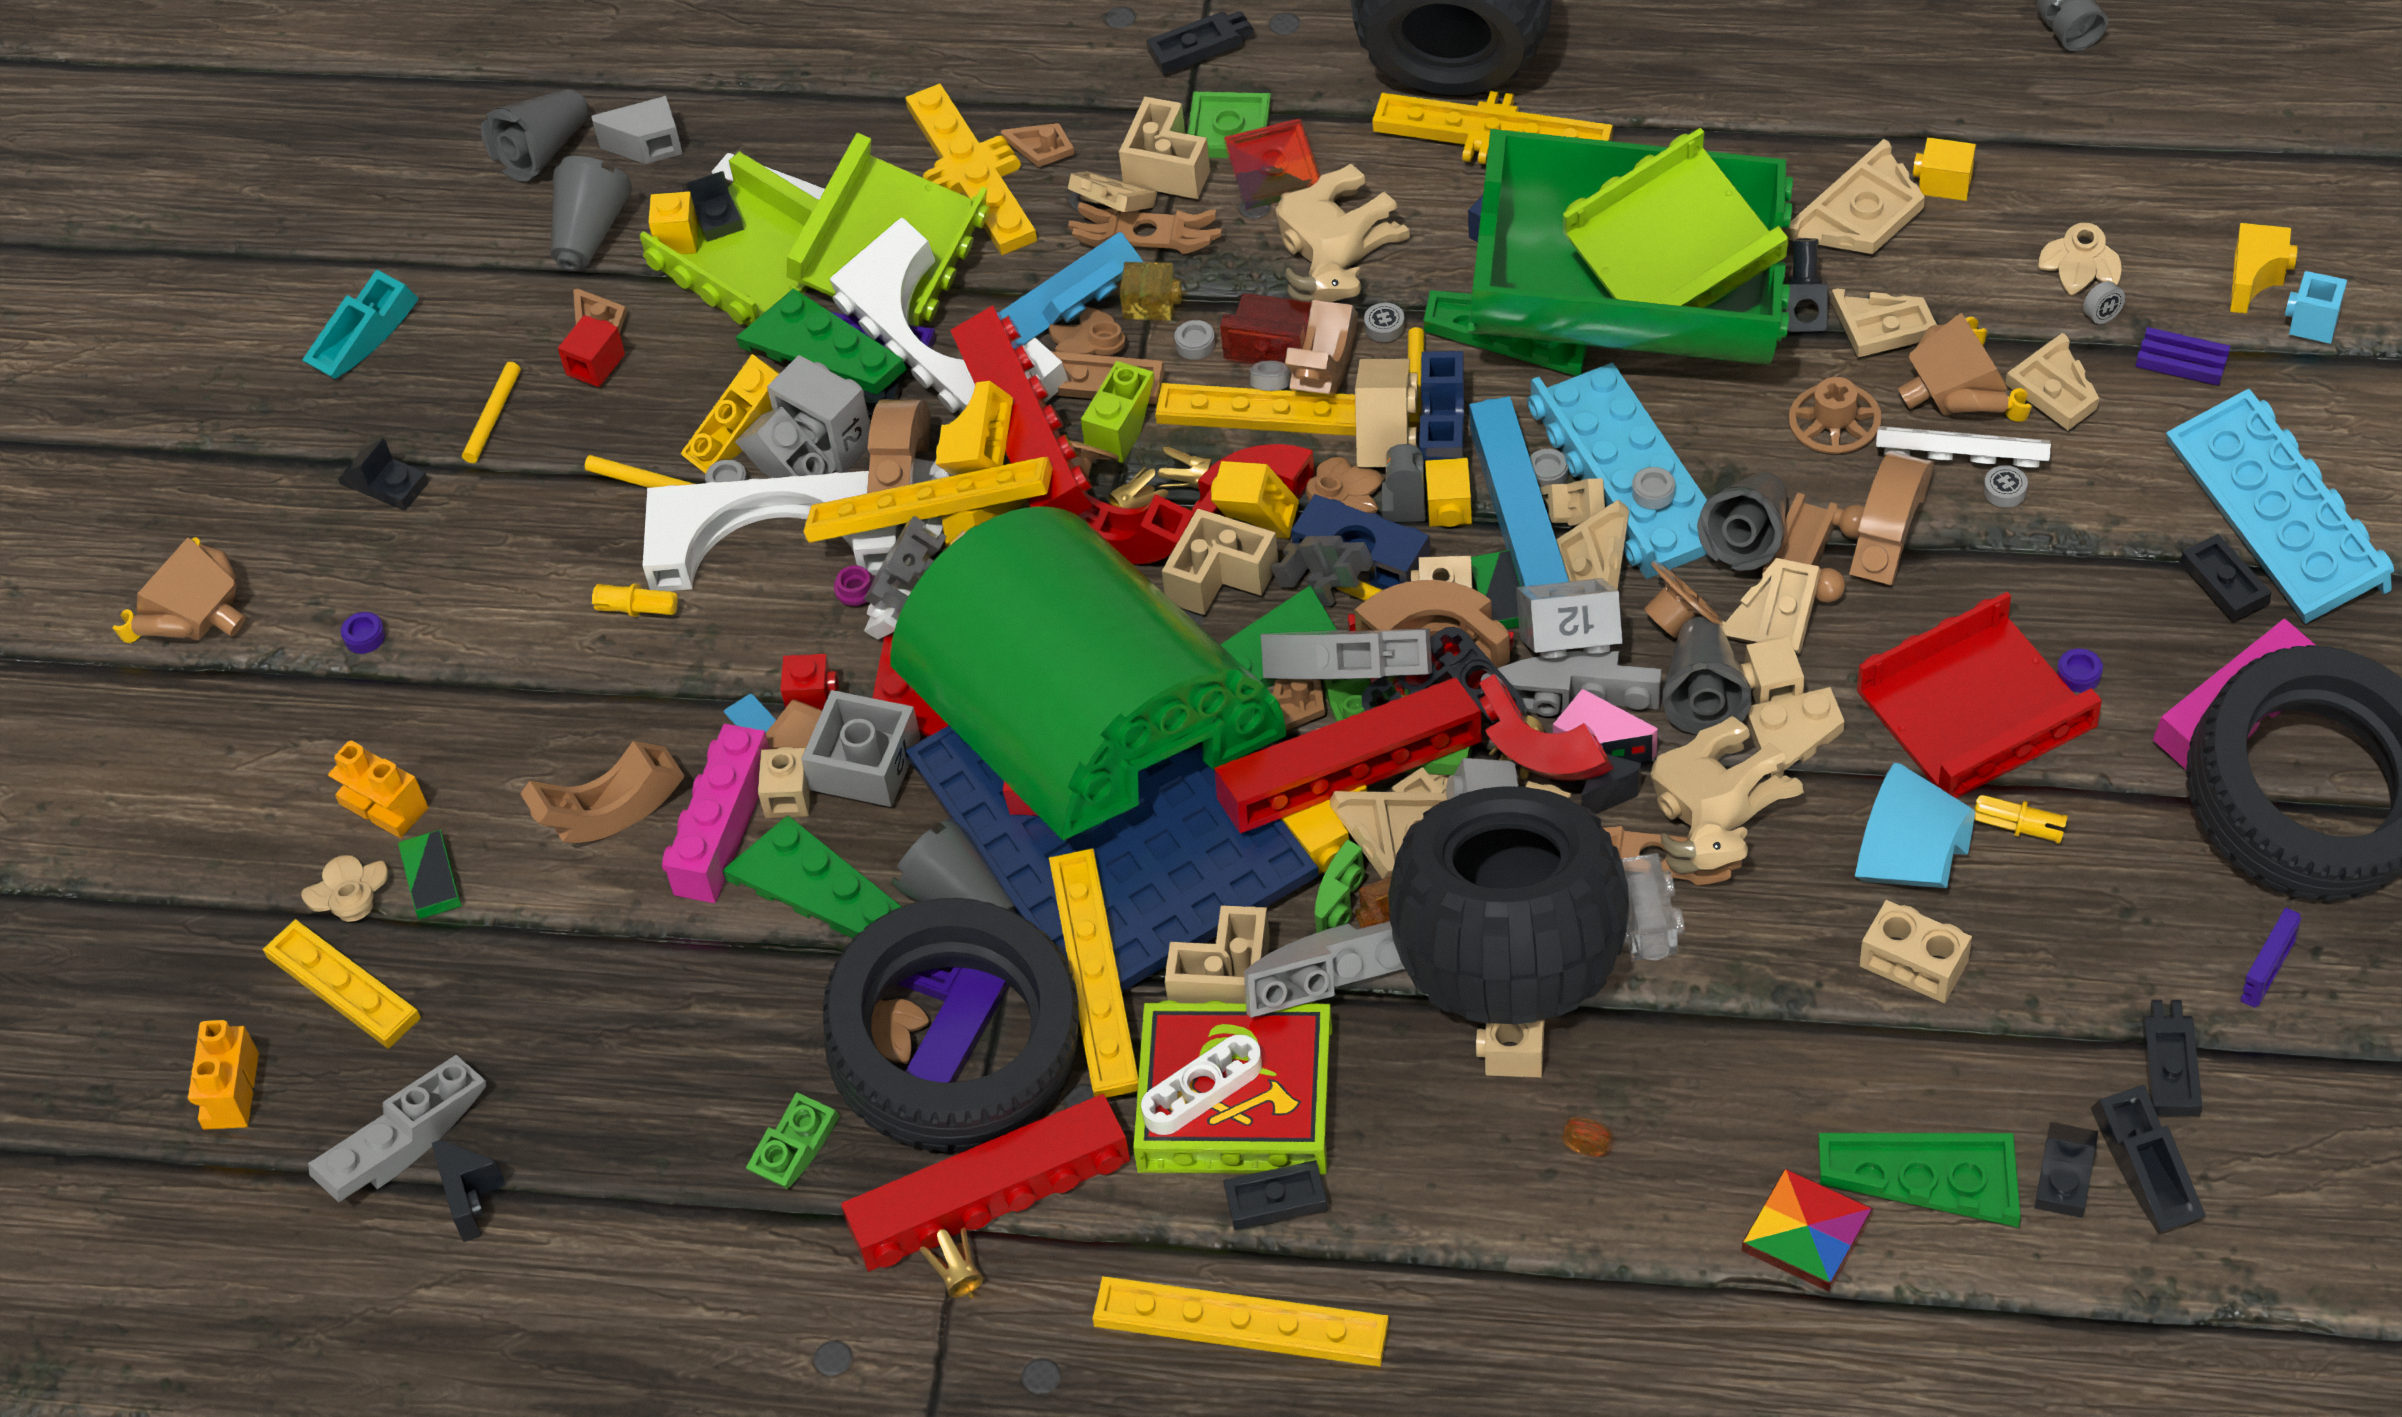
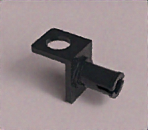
M1792 239L1793 275L1784 277L1783 284H1790L1787 310H1785V312H1789L1787 331H1825L1827 329L1828 284L1824 276L1818 275L1817 244H1819V239ZM1802 299H1811L1818 305V315L1810 322H1801L1795 316V306Z

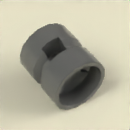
M2037 0L2036 8L2046 24L2053 29V33L2061 44L2069 51H2079L2090 47L2102 37L2107 29V15L2095 0Z

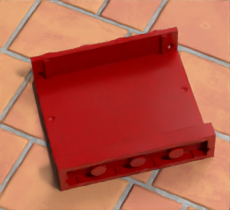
M2008 591L1993 599L1987 598L1982 600L1973 609L1957 617H1948L1941 621L1937 627L1919 636L1912 635L1906 638L1900 645L1882 654H1874L1859 665L1857 693L1930 782L1956 799L2098 726L2102 703L2101 698L2092 688L2075 695L2008 618L2011 595Z

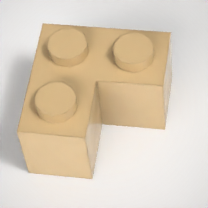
M1144 97L1119 150L1123 182L1153 191L1198 199L1210 173L1207 138L1185 134L1182 103Z
M1410 359L1359 360L1355 385L1357 467H1386V453L1391 447L1398 444H1411L1417 447V427H1409V413H1416L1418 373H1410Z
M1197 509L1162 569L1164 593L1180 608L1202 615L1206 614L1222 584L1262 596L1273 576L1272 564L1279 563L1276 532Z
M1221 906L1216 944L1170 942L1165 975L1167 999L1179 1003H1206L1216 1000L1225 1003L1246 1004L1244 971L1256 961L1268 955L1270 934L1267 908Z

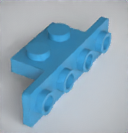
M1118 232L1000 311L999 314L1003 319L1007 316L1012 318L1021 334V338L1017 339L1016 342L1018 346L1025 345L1048 330L1050 324L1055 325L1062 319L1068 323L1086 310L1084 305L1092 299L1096 298L1099 302L1109 296L1118 288L1116 283L1140 268L1143 260L1124 234Z

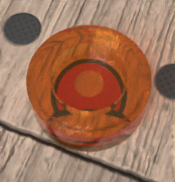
M1573 1117L1567 1120L1561 1138L1564 1144L1573 1151L1597 1157L1607 1153L1612 1133L1607 1127L1596 1121Z

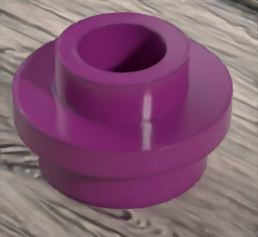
M852 565L845 567L838 573L834 582L836 598L841 603L849 606L866 603L867 601L864 600V597L873 583L874 576L862 566Z

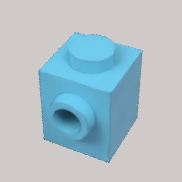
M2305 271L2299 293L2291 291L2287 303L2285 316L2292 317L2289 335L2331 344L2340 315L2347 280Z

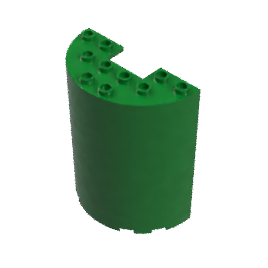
M1490 129L1468 333L1770 365L1777 341L1781 342V338H1786L1789 312H1782V310H1787L1790 284H1783L1785 262L1779 261L1706 308L1613 299L1563 234V213L1574 201L1580 198H1589L1597 193L1601 186L1609 179L1616 176L1621 178L1634 170L1636 164L1648 155L1656 156L1668 147ZM1706 151L1769 231L1777 226L1781 229L1782 227H1790L1792 203H1786L1785 201L1790 202L1793 177L1786 176V159Z
M1029 507L1012 510L968 529L963 536L953 542L936 558L918 580L901 610L894 630L890 652V666L1063 841L1138 806V771L1203 741V761L1212 770H1215V767L1243 757L1286 736L1283 711L1278 700L1269 692L1267 687L1084 519L1064 509Z

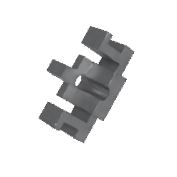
M915 516L904 526L864 597V600L874 606L881 600L895 610L891 616L896 620L899 618L908 596L891 586V584L898 580L907 585L913 575L921 578L927 568L934 562L931 558L924 562L922 560L924 555L927 554L932 557L939 551L947 537L941 533L934 538L921 529L925 522ZM909 557L913 561L912 566H907L904 563Z
M1306 536L1301 543H1288L1283 550L1284 559L1281 563H1273L1271 569L1280 587H1294L1309 568L1311 574L1306 579L1308 585L1313 587L1322 606H1332L1335 599L1330 589L1332 587H1357L1359 584L1357 576L1361 571H1369L1374 561L1365 542L1344 543L1341 536Z

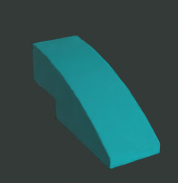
M376 269L356 299L346 295L302 361L335 380L360 363L384 342L404 320L419 298L405 284Z

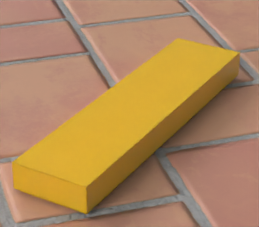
M296 919L263 948L269 960L388 1049L421 1019L416 1008Z

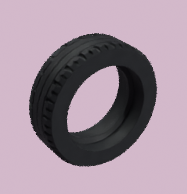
M2307 645L2305 647L2292 646L2291 649L2282 648L2275 652L2266 653L2261 658H2256L2247 665H2244L2226 682L2196 725L2189 743L2190 749L2187 752L2186 774L2189 778L2187 785L2190 791L2191 803L2195 807L2196 816L2201 821L2204 831L2220 852L2246 875L2267 887L2294 897H2304L2309 900L2320 899L2323 901H2333L2334 899L2346 900L2349 897L2356 898L2367 893L2370 894L2377 891L2379 887L2388 885L2402 874V678L2384 665L2363 655L2329 646ZM2277 711H2308L2332 718L2360 736L2376 754L2389 782L2391 810L2383 824L2367 835L2341 837L2313 831L2284 815L2265 796L2251 771L2247 755V737L2256 722L2264 715Z
M937 898L905 905V907L897 908L879 917L875 922L867 925L864 931L858 933L852 939V942L844 948L843 954L838 957L834 968L830 972L829 983L826 984L823 998L825 1054L830 1068V1075L838 1092L843 1095L845 1103L852 1108V1111L858 1117L864 1119V1123L871 1128H875L880 1134L889 1136L896 1142L905 1143L907 1146L914 1148H923V1150H938L939 1152H962L1038 1121L1039 1117L1045 1115L1060 1097V1092L1065 1089L1073 1071V1063H1075L1077 1053L1079 1010L1076 984L1072 979V972L1067 965L1066 959L1063 954L1058 952V947L1054 942L1050 941L1049 937L1043 931L1038 930L1037 926L1032 922L1025 920L1024 917L1011 912L1009 909L989 902L963 898ZM963 967L994 975L1012 987L1027 1003L1031 1029L1025 1048L1015 1059L998 1071L965 1082L929 1081L902 1071L890 1063L877 1050L871 1030L875 1005L891 988L912 975L935 968Z

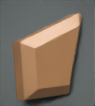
M1059 123L1004 129L1001 131V135L1009 145L1038 167L1075 154L1074 147Z
M580 289L573 290L576 324L583 315L597 320L609 321L618 327L620 334L627 313L625 306Z
M1320 679L1276 680L1272 695L1278 700L1283 711L1286 731L1325 715Z
M793 699L766 732L770 749L781 747L806 749L822 710Z

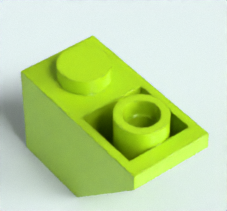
M1120 361L1115 362L1081 418L1084 444L1112 452L1119 457L1117 462H1124L1141 434L1154 381L1153 371Z

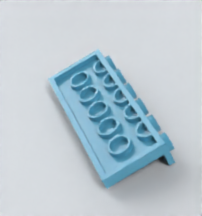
M1613 362L1548 388L1539 376L1531 379V396L1527 397L1530 413L1535 420L1541 419L1545 425L1547 437L1553 448H1560L1565 455V461L1569 465L1568 470L1573 477L1578 476L1580 480L1603 478L1605 508L1617 500L1628 507L1629 516L1623 550L1628 562L1632 566L1637 565L1644 577L1648 579L1659 574L1651 565L1652 561H1657L1671 570L1708 555L1700 543L1697 530L1698 519L1707 499ZM1648 467H1659L1670 472L1675 479V495L1672 502L1660 509H1647L1638 505L1632 497V480L1638 471Z
M2249 388L2166 432L2168 444L2305 624L2375 586L2383 595L2392 591L2391 573L2394 572V567L2388 555L2382 549L2375 550L2369 542L2370 537L2363 523L2359 519L2352 520L2346 513L2345 503L2337 490L2334 488L2328 490L2322 482V475L2316 463L2311 458L2307 460L2303 458L2299 453V446L2293 434L2288 429L2281 430L2276 423L2275 414L2268 402L2264 399L2259 401Z

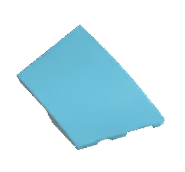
M1893 763L1873 805L1864 833L1855 877L1861 882L1947 888L1953 854L1968 855L1976 811L1904 765Z

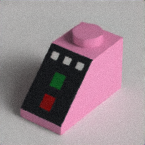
M1584 689L1578 693L1553 723V734L1572 730L1585 723L1594 731L1607 755L1639 763L1652 761L1657 755L1658 728Z

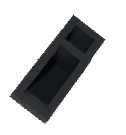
M2145 1085L2099 1099L2091 1107L2093 1115L2125 1181L2157 1232L2162 1233L2205 1218V1212L2168 1125L2161 1126Z

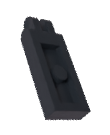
M1241 11L1227 15L1225 12H1219L1147 39V51L1164 75L1240 46L1243 39L1253 33L1254 28Z
M2151 1000V1016H2143V1037L2149 1097L2157 1116H2200L2202 1097L2193 1016H2183L2181 1000L2170 1001V1016H2164L2162 1000Z

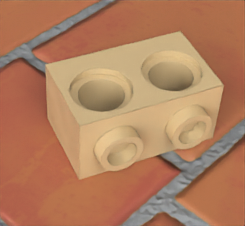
M1886 900L1862 940L1860 967L1945 1003L1969 962L1972 936L1963 933L1962 930L1954 925L1942 924L1923 916L1912 907L1900 906ZM1892 937H1897V938H1901V939H1903V940H1893V939H1890V938H1892ZM1932 956H1942V957H1945V958H1944V959H1938V958H1934V957H1932Z
M1545 1019L1534 1023L1514 1025L1486 1023V1029H1477L1476 1057H1485L1486 1075L1542 1078ZM1505 1042L1517 1043L1515 1046H1504L1502 1044Z

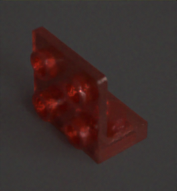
M1243 294L1236 315L1224 314L1220 324L1223 358L1252 363L1261 361L1285 363L1288 348L1302 349L1312 302Z

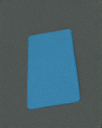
M748 694L724 710V713L736 726L763 730L765 733L776 721L753 694Z

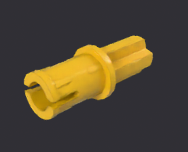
M633 583L630 587L596 584L592 594V604H595L593 608L596 611L628 613L631 617H638L640 612L673 615L677 611L678 596L676 593L642 589L638 583Z
M1979 795L1974 808L1976 811L1975 821L2015 831L2014 836L2019 837L2020 833L2054 841L2057 844L2061 843L2064 832L2047 828L2045 824L2064 828L2068 815H2059L2027 806L2028 802L2024 800L2021 805L1986 795Z

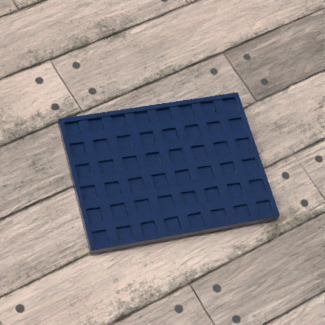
M950 726L943 728L905 750L908 760L948 817L954 819L964 829L1016 906V913L1036 925L1038 930L1043 931L1049 937V940L1054 942L1058 947V952L1063 954L1068 966L1069 962L1049 857L1088 849L1094 850L1122 992L1167 966L1170 942L1204 944L1215 938L1218 931L1221 906L1266 908L1319 876L1317 865L1281 818L1241 834L1217 800L1215 770H1212L1203 761V741L1138 771V806L1064 841L1039 816L1009 814L1003 794L1004 781Z

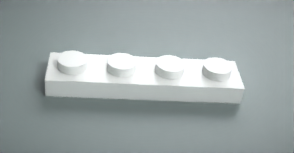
M1878 426L1876 447H1885L1884 454L1892 451L1910 456V449L1927 451V458L1953 460V453L1970 454V461L1976 463L1995 464L1996 457L2014 458L2013 465L2039 467L2040 460L2049 461L2051 443L2050 440Z

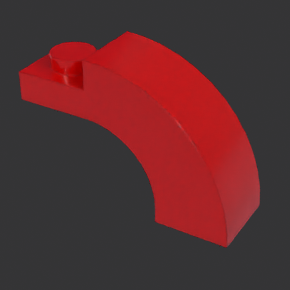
M1267 444L1245 448L1222 458L1199 478L1200 500L1192 508L1193 515L1197 509H1201L1226 517L1211 501V485L1214 478L1218 475L1221 461L1267 464L1296 498L1300 500L1306 491L1308 481L1315 477L1313 450L1294 445Z
M1156 494L1147 505L1130 509L1116 507L1088 495L1093 507L1077 516L1084 519L1132 564H1145L1159 561L1172 554L1194 512Z
M1492 674L1479 682L1485 693V696L1480 698L1483 708L1493 722L1497 719L1500 720L1485 729V732L1499 750L1524 769L1545 778L1563 781L1593 778L1614 769L1594 731L1585 723L1562 733L1553 734L1537 731L1528 725L1502 679L1496 674Z

